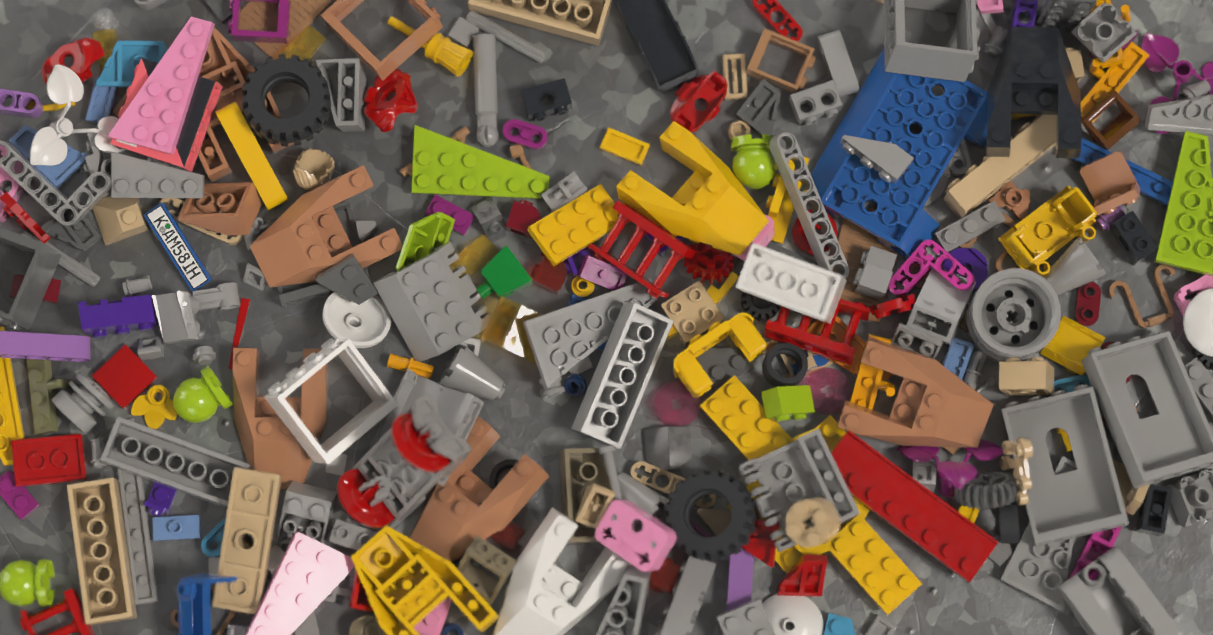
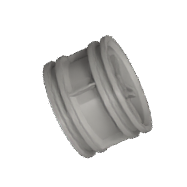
M1010 268L993 274L981 284L968 303L965 325H967L969 333L967 332L968 338L974 344V348L986 354L987 358L991 361L998 363L1006 362V358H1020V361H1027L1053 339L1061 319V306L1053 287L1042 276L1033 271ZM1005 291H1011L1013 297L1006 298L1004 295ZM1031 299L1034 302V306L1029 307L1026 300ZM988 304H991L994 308L993 312L986 310ZM1012 314L1015 319L1009 323L1006 318ZM1030 322L1037 323L1038 327L1036 330L1030 328ZM997 327L998 334H990V328ZM1012 336H1016L1019 340L1018 344L1012 343Z

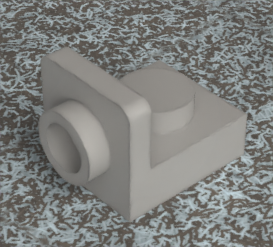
M913 461L912 478L932 493H934L936 486L935 461Z

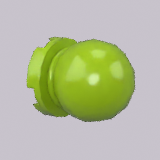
M749 134L734 137L733 141H731V150L737 152L733 158V173L740 183L748 189H761L769 185L776 175L777 165L769 146L770 140L774 137L773 135L762 134L763 139H752V135Z
M209 366L200 370L203 375L201 378H190L183 381L176 388L173 406L176 413L187 422L202 423L216 414L218 406L222 405L224 409H227L233 405L229 395L224 393L220 387L222 386L221 382Z
M40 559L37 566L27 560L10 562L0 573V594L2 598L8 603L17 606L30 605L38 600L40 606L52 605L55 595V589H50L51 578H55L52 560Z

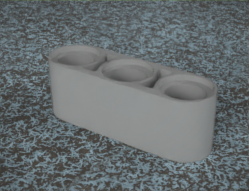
M837 30L818 36V46L830 81L833 80L839 97L859 91L858 81L841 32Z

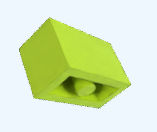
M810 385L775 387L761 392L766 419H776V422H784L792 417L793 421L807 419V414L815 412Z

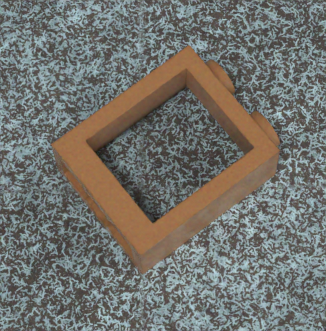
M764 28L748 65L746 75L758 80L765 79L771 85L795 94L798 89L803 90L808 78L804 76L807 68L811 70L816 60V57L813 56L814 48ZM769 43L805 57L794 84L758 70Z

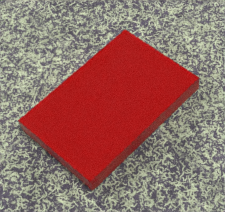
M82 434L11 440L15 487L86 480Z

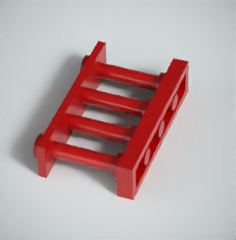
M617 200L613 206V209L619 212L617 215L619 218L601 247L592 243L588 247L595 251L593 255L603 262L608 260L647 287L646 292L651 296L667 298L669 294L662 290L661 287L678 260L683 257L692 259L696 251L626 203ZM632 221L636 224V231L619 258H616L608 251L626 222ZM650 233L654 236V242L635 271L626 265V262L643 235ZM667 245L672 248L670 251L672 254L654 283L644 277V274L661 247Z
M840 299L831 324L825 322L821 334L817 336L808 333L807 329L812 317L804 314L798 328L786 326L785 322L790 309L781 306L777 320L767 321L764 337L781 343H791L800 349L852 365L856 348H853L851 343L860 319L868 321L870 308L860 302L852 303ZM838 312L851 316L843 341L840 343L829 339Z
M73 588L63 592L65 595L63 602L31 616L27 610L20 611L22 616L19 619L24 631L28 630L29 635H39L35 624L66 610L68 612L71 611L74 620H72V623L46 635H69L74 632H80L81 635H95L92 626L86 625L82 602L77 590Z

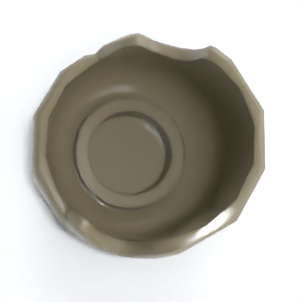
M374 615L359 617L349 627V635H387L380 627L377 617Z

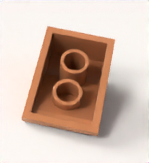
M253 182L204 184V198H186L178 219L181 222L226 235H249L263 200Z

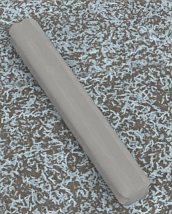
M472 10L467 14L466 21L487 34L495 35L496 39L531 59L542 63L546 58V51Z
M29 229L22 233L23 236L41 242ZM45 243L62 255L58 263L60 266L92 287L98 284L100 277L50 243Z

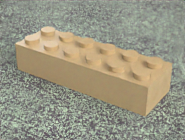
M469 0L468 6L469 11L472 10L486 16L599 46L610 11L611 0Z
M1037 114L1036 118L1032 121L1033 124L1027 122L1018 130L1014 139L1011 137L1009 157L985 156L979 167L976 164L965 172L966 174L962 177L961 181L957 178L948 185L943 201L959 220L970 214L1056 145L1057 115Z
M107 478L67 485L86 625L93 626L137 618L118 480Z

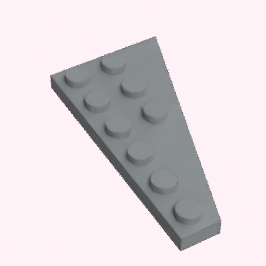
M637 282L524 321L523 324L544 387H549L556 379L568 372L570 368L609 339L624 301L635 302L648 308L658 299L646 292L647 287Z
M1062 456L1054 470V475L1077 470L1076 462ZM1029 520L1020 538V543L1017 544L999 580L1060 612H1064V598L1058 587L1067 581L1074 538L1036 547Z

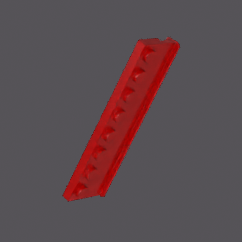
M848 430L832 450L831 455L851 496L967 583L972 581L999 542L851 431Z

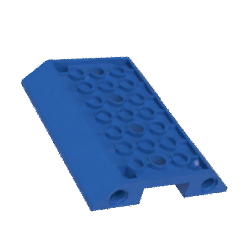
M883 50L811 173L825 211L836 219L841 216L879 238L877 242L908 259L922 242L932 239L940 225L923 210V207L963 137L981 148H984L986 145L987 91L967 80L961 82L885 72V53ZM939 85L943 88L944 94L935 96L931 88ZM911 124L920 125L922 132L918 135L912 134L909 130ZM847 135L892 143L899 146L914 159L895 184L891 181L888 183L878 175L879 172L873 167L869 169L860 162L861 158L856 154L850 155L842 148L843 145L840 142L842 137ZM866 201H874L877 205V210L868 212L864 207V203Z

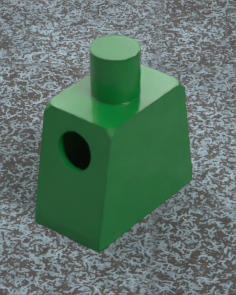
M506 245L480 271L485 282L476 287L482 299H485L494 292L498 299L502 300L531 286L533 281Z

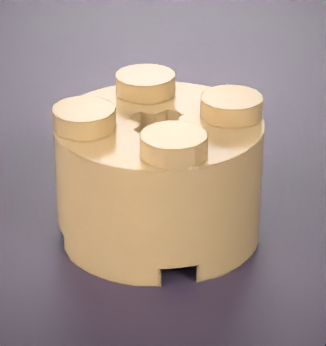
M813 497L796 502L790 508L786 517V534L803 547H815L830 541L836 536L840 527V517L835 510L836 507L832 502L822 497Z

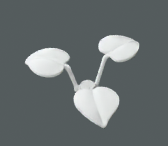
M55 65L47 81V94L54 103L59 105L66 103V106L62 113L58 115V120L53 121L49 127H44L35 134L30 148V164L53 166L63 162L67 156V145L60 138L74 133H97L94 138V144L105 153H119L126 150L124 148L118 149L110 144L112 139L108 137L119 120L117 117L107 116L102 118L98 122V129H74L71 121L64 118L71 107V102H78L82 99L84 89L82 81L74 71L62 65Z

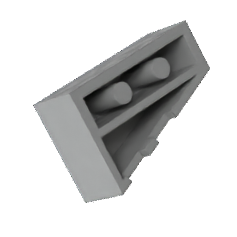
M360 58L316 60L322 76L326 78L331 96V112L336 126L342 132L365 131L364 108L366 107V102L363 98L366 92L367 65Z

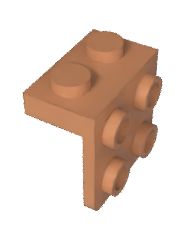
M1115 151L1080 169V174L1095 201L1093 207L1097 212V216L1102 213L1108 215L1117 209L1116 207L1122 204L1127 206L1138 200L1141 188L1121 151Z

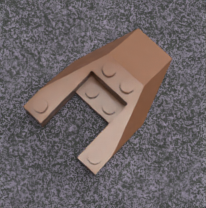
M215 27L199 73L200 77L216 81L223 86L198 154L211 182L232 173L212 130L213 127L221 124L215 111L236 101L243 114L244 109L241 98L243 97V84L247 83L246 77L249 72H255L250 63L237 52ZM269 91L265 98L266 109L271 115L283 119ZM276 142L275 145L269 143L273 153L286 148L281 146L279 142Z
M364 165L302 195L250 245L269 287L316 282L317 275L354 254L364 268L402 250L403 245L395 228L352 247L333 208L334 205L374 187Z
M869 336L861 356V362L902 376V383L890 415L845 400L837 427L858 435L902 446L977 448L993 403L959 379L957 375L950 372L936 359Z
M233 348L234 421L247 464L250 465L252 470L282 475L280 490H287L292 481L304 484L312 464V459L264 397H259L260 352L257 348ZM303 349V360L312 353L317 354L322 349ZM329 362L302 383V397L284 398L318 444L324 426L327 423Z
M478 416L466 440L472 451L449 475L444 486L436 483L432 487L410 535V539L452 563L465 555V552L477 536L487 541L486 538L495 532L504 530L549 475L541 466L524 454L494 490L490 488L471 470L501 436Z

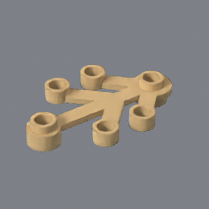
M1022 437L1017 438L1016 443H1013L1012 440L1004 441L1002 448L1007 456L999 458L1000 467L1002 470L1014 469L1013 476L1017 480L1019 490L1017 491L1016 502L1018 505L1028 504L1026 490L1031 489V479L1027 459L1033 456L1032 444L1029 439ZM1015 454V456H1016L1017 458H1016V459L1010 458L1009 455Z

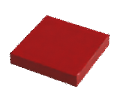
M126 344L92 375L123 409L127 408L158 378Z

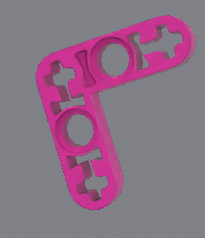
M926 240L918 246L892 276L888 287L894 295L898 297L906 296L931 267L961 291L970 290L975 284V278L968 269L933 240ZM928 246L930 248L934 246L933 251L939 255L937 259L931 254L926 256L927 251L925 249ZM946 259H950L953 263L952 268L949 271H942L941 263ZM918 262L921 266L920 271L917 274H911L909 271L910 265ZM956 271L964 277L967 276L968 283L966 285L964 283L960 284V279L954 275ZM904 272L907 276L912 278L911 281H909L908 279L905 280L906 277L903 276ZM897 281L903 282V290L897 289L895 285Z

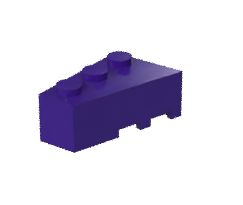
M152 295L123 297L121 300L111 302L104 299L100 300L99 304L87 306L85 301L78 302L82 330L90 337L93 336V339L106 338L107 334L115 332L116 335L129 334L130 330L133 329L149 331L153 329V326L158 325Z

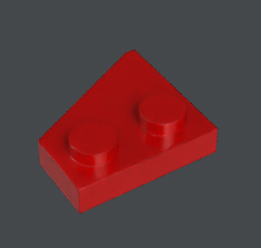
M7 192L0 197L6 204L3 209L12 218L16 215L18 218L15 221L24 230L29 228L42 243H46L51 239Z
M757 519L754 522L755 532L754 534L751 533L749 537L751 541L747 546L743 545L741 548L768 566L774 567L776 555L774 543L777 542V539L772 540L771 534L779 530V523L777 522L772 526L766 527L764 523L766 520Z
M802 555L777 586V596L822 597L827 556Z

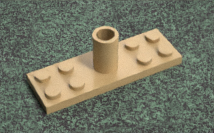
M240 467L234 468L217 575L236 576L237 581L216 583L212 607L256 614L263 599L282 475ZM249 534L253 536L254 543L249 540Z

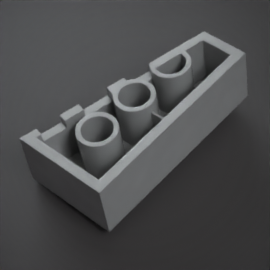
M689 555L688 560L683 558L679 572L683 573L680 582L677 580L674 582L671 594L675 596L672 604L667 602L662 614L666 616L664 625H658L655 635L691 634L716 564L696 559Z
M628 565L596 635H640L651 571L643 572L634 566Z

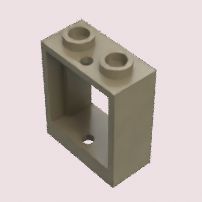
M477 536L466 551L457 570L491 606L504 587L517 561ZM472 558L501 576L499 581L470 563Z

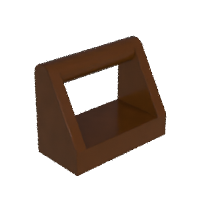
M1115 90L1081 119V123L1094 143L1106 150H1109L1141 122L1136 112ZM1115 102L1122 113L1099 132L1091 122Z

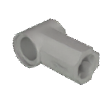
M224 283L217 285V288L193 291L192 297H196L199 300L198 312L217 308L227 310L240 307L237 283Z

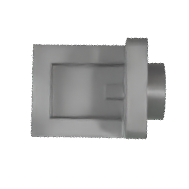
M491 197L471 207L487 238L506 229L503 216Z

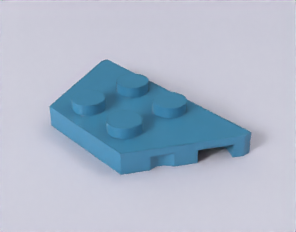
M117 41L99 79L96 81V87H129L132 85L135 77L134 70L136 65L140 63L141 58L156 63L160 62L168 50L164 41Z

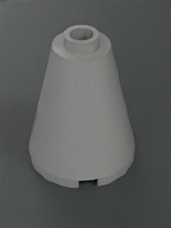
M1079 237L1051 266L1050 271L1042 277L1053 287L1058 296L1106 275V272L1100 267L1096 257Z
M461 344L456 350L457 356H454L453 359L451 358L446 366L439 384L493 401L495 398L499 400L505 391L504 381L467 346Z
M617 473L622 500H630L659 521L665 513V504H669V499L626 473ZM642 521L640 522V529H641V530L643 529V523H642Z

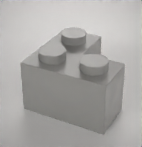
M871 246L868 252L863 251L860 264H863V267H859L852 285L856 286L854 292L881 301L886 294L897 254Z

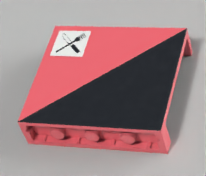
M141 58L140 63L136 65L134 70L135 77L132 85L127 89V99L119 111V119L158 63ZM198 76L174 155L112 139L110 144L118 149L124 148L192 172L223 86L216 81Z

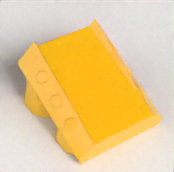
M1063 315L1053 339L1042 349L1040 354L1051 362L1064 366L1069 373L1082 376L1085 372L1082 360L1088 356V351L1100 347L1105 337Z

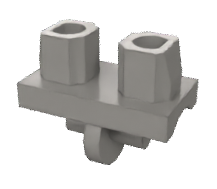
M572 172L543 193L541 197L552 212L584 194L588 189L577 174Z

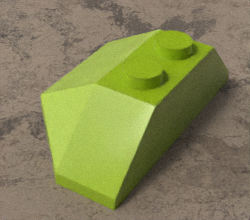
M436 212L410 224L396 265V271L398 272L435 252V248L448 242L455 219L442 212Z

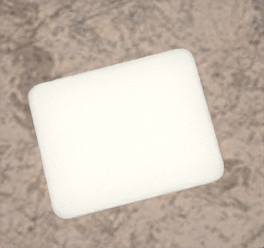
M339 454L326 465L325 471L327 473L343 475L347 455Z

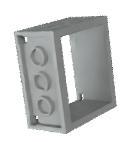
M884 0L885 72L965 82L968 74L973 72L975 60L979 59L980 47L977 46L980 30L976 28L979 17V10H976L978 0ZM905 7L955 13L957 49L905 42Z

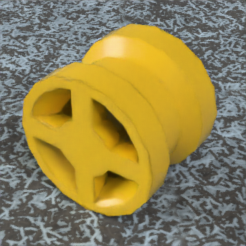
M959 504L957 511L974 523L979 509Z

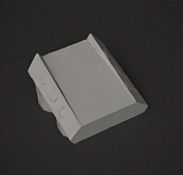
M1106 3L1098 6L1071 32L1102 63L1107 61L1137 34L1129 22L1124 21L1117 14V9L1113 5Z
M188 291L152 295L162 344L199 339L200 324L195 320V314L199 310V300L196 297H191Z
M1212 468L1167 484L1166 487L1173 488L1170 502L1179 525L1187 527L1213 517Z

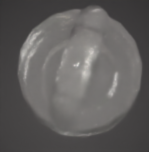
M106 7L101 10L96 20V28L104 31L106 27L109 29H116L118 27V20L112 16L113 10Z

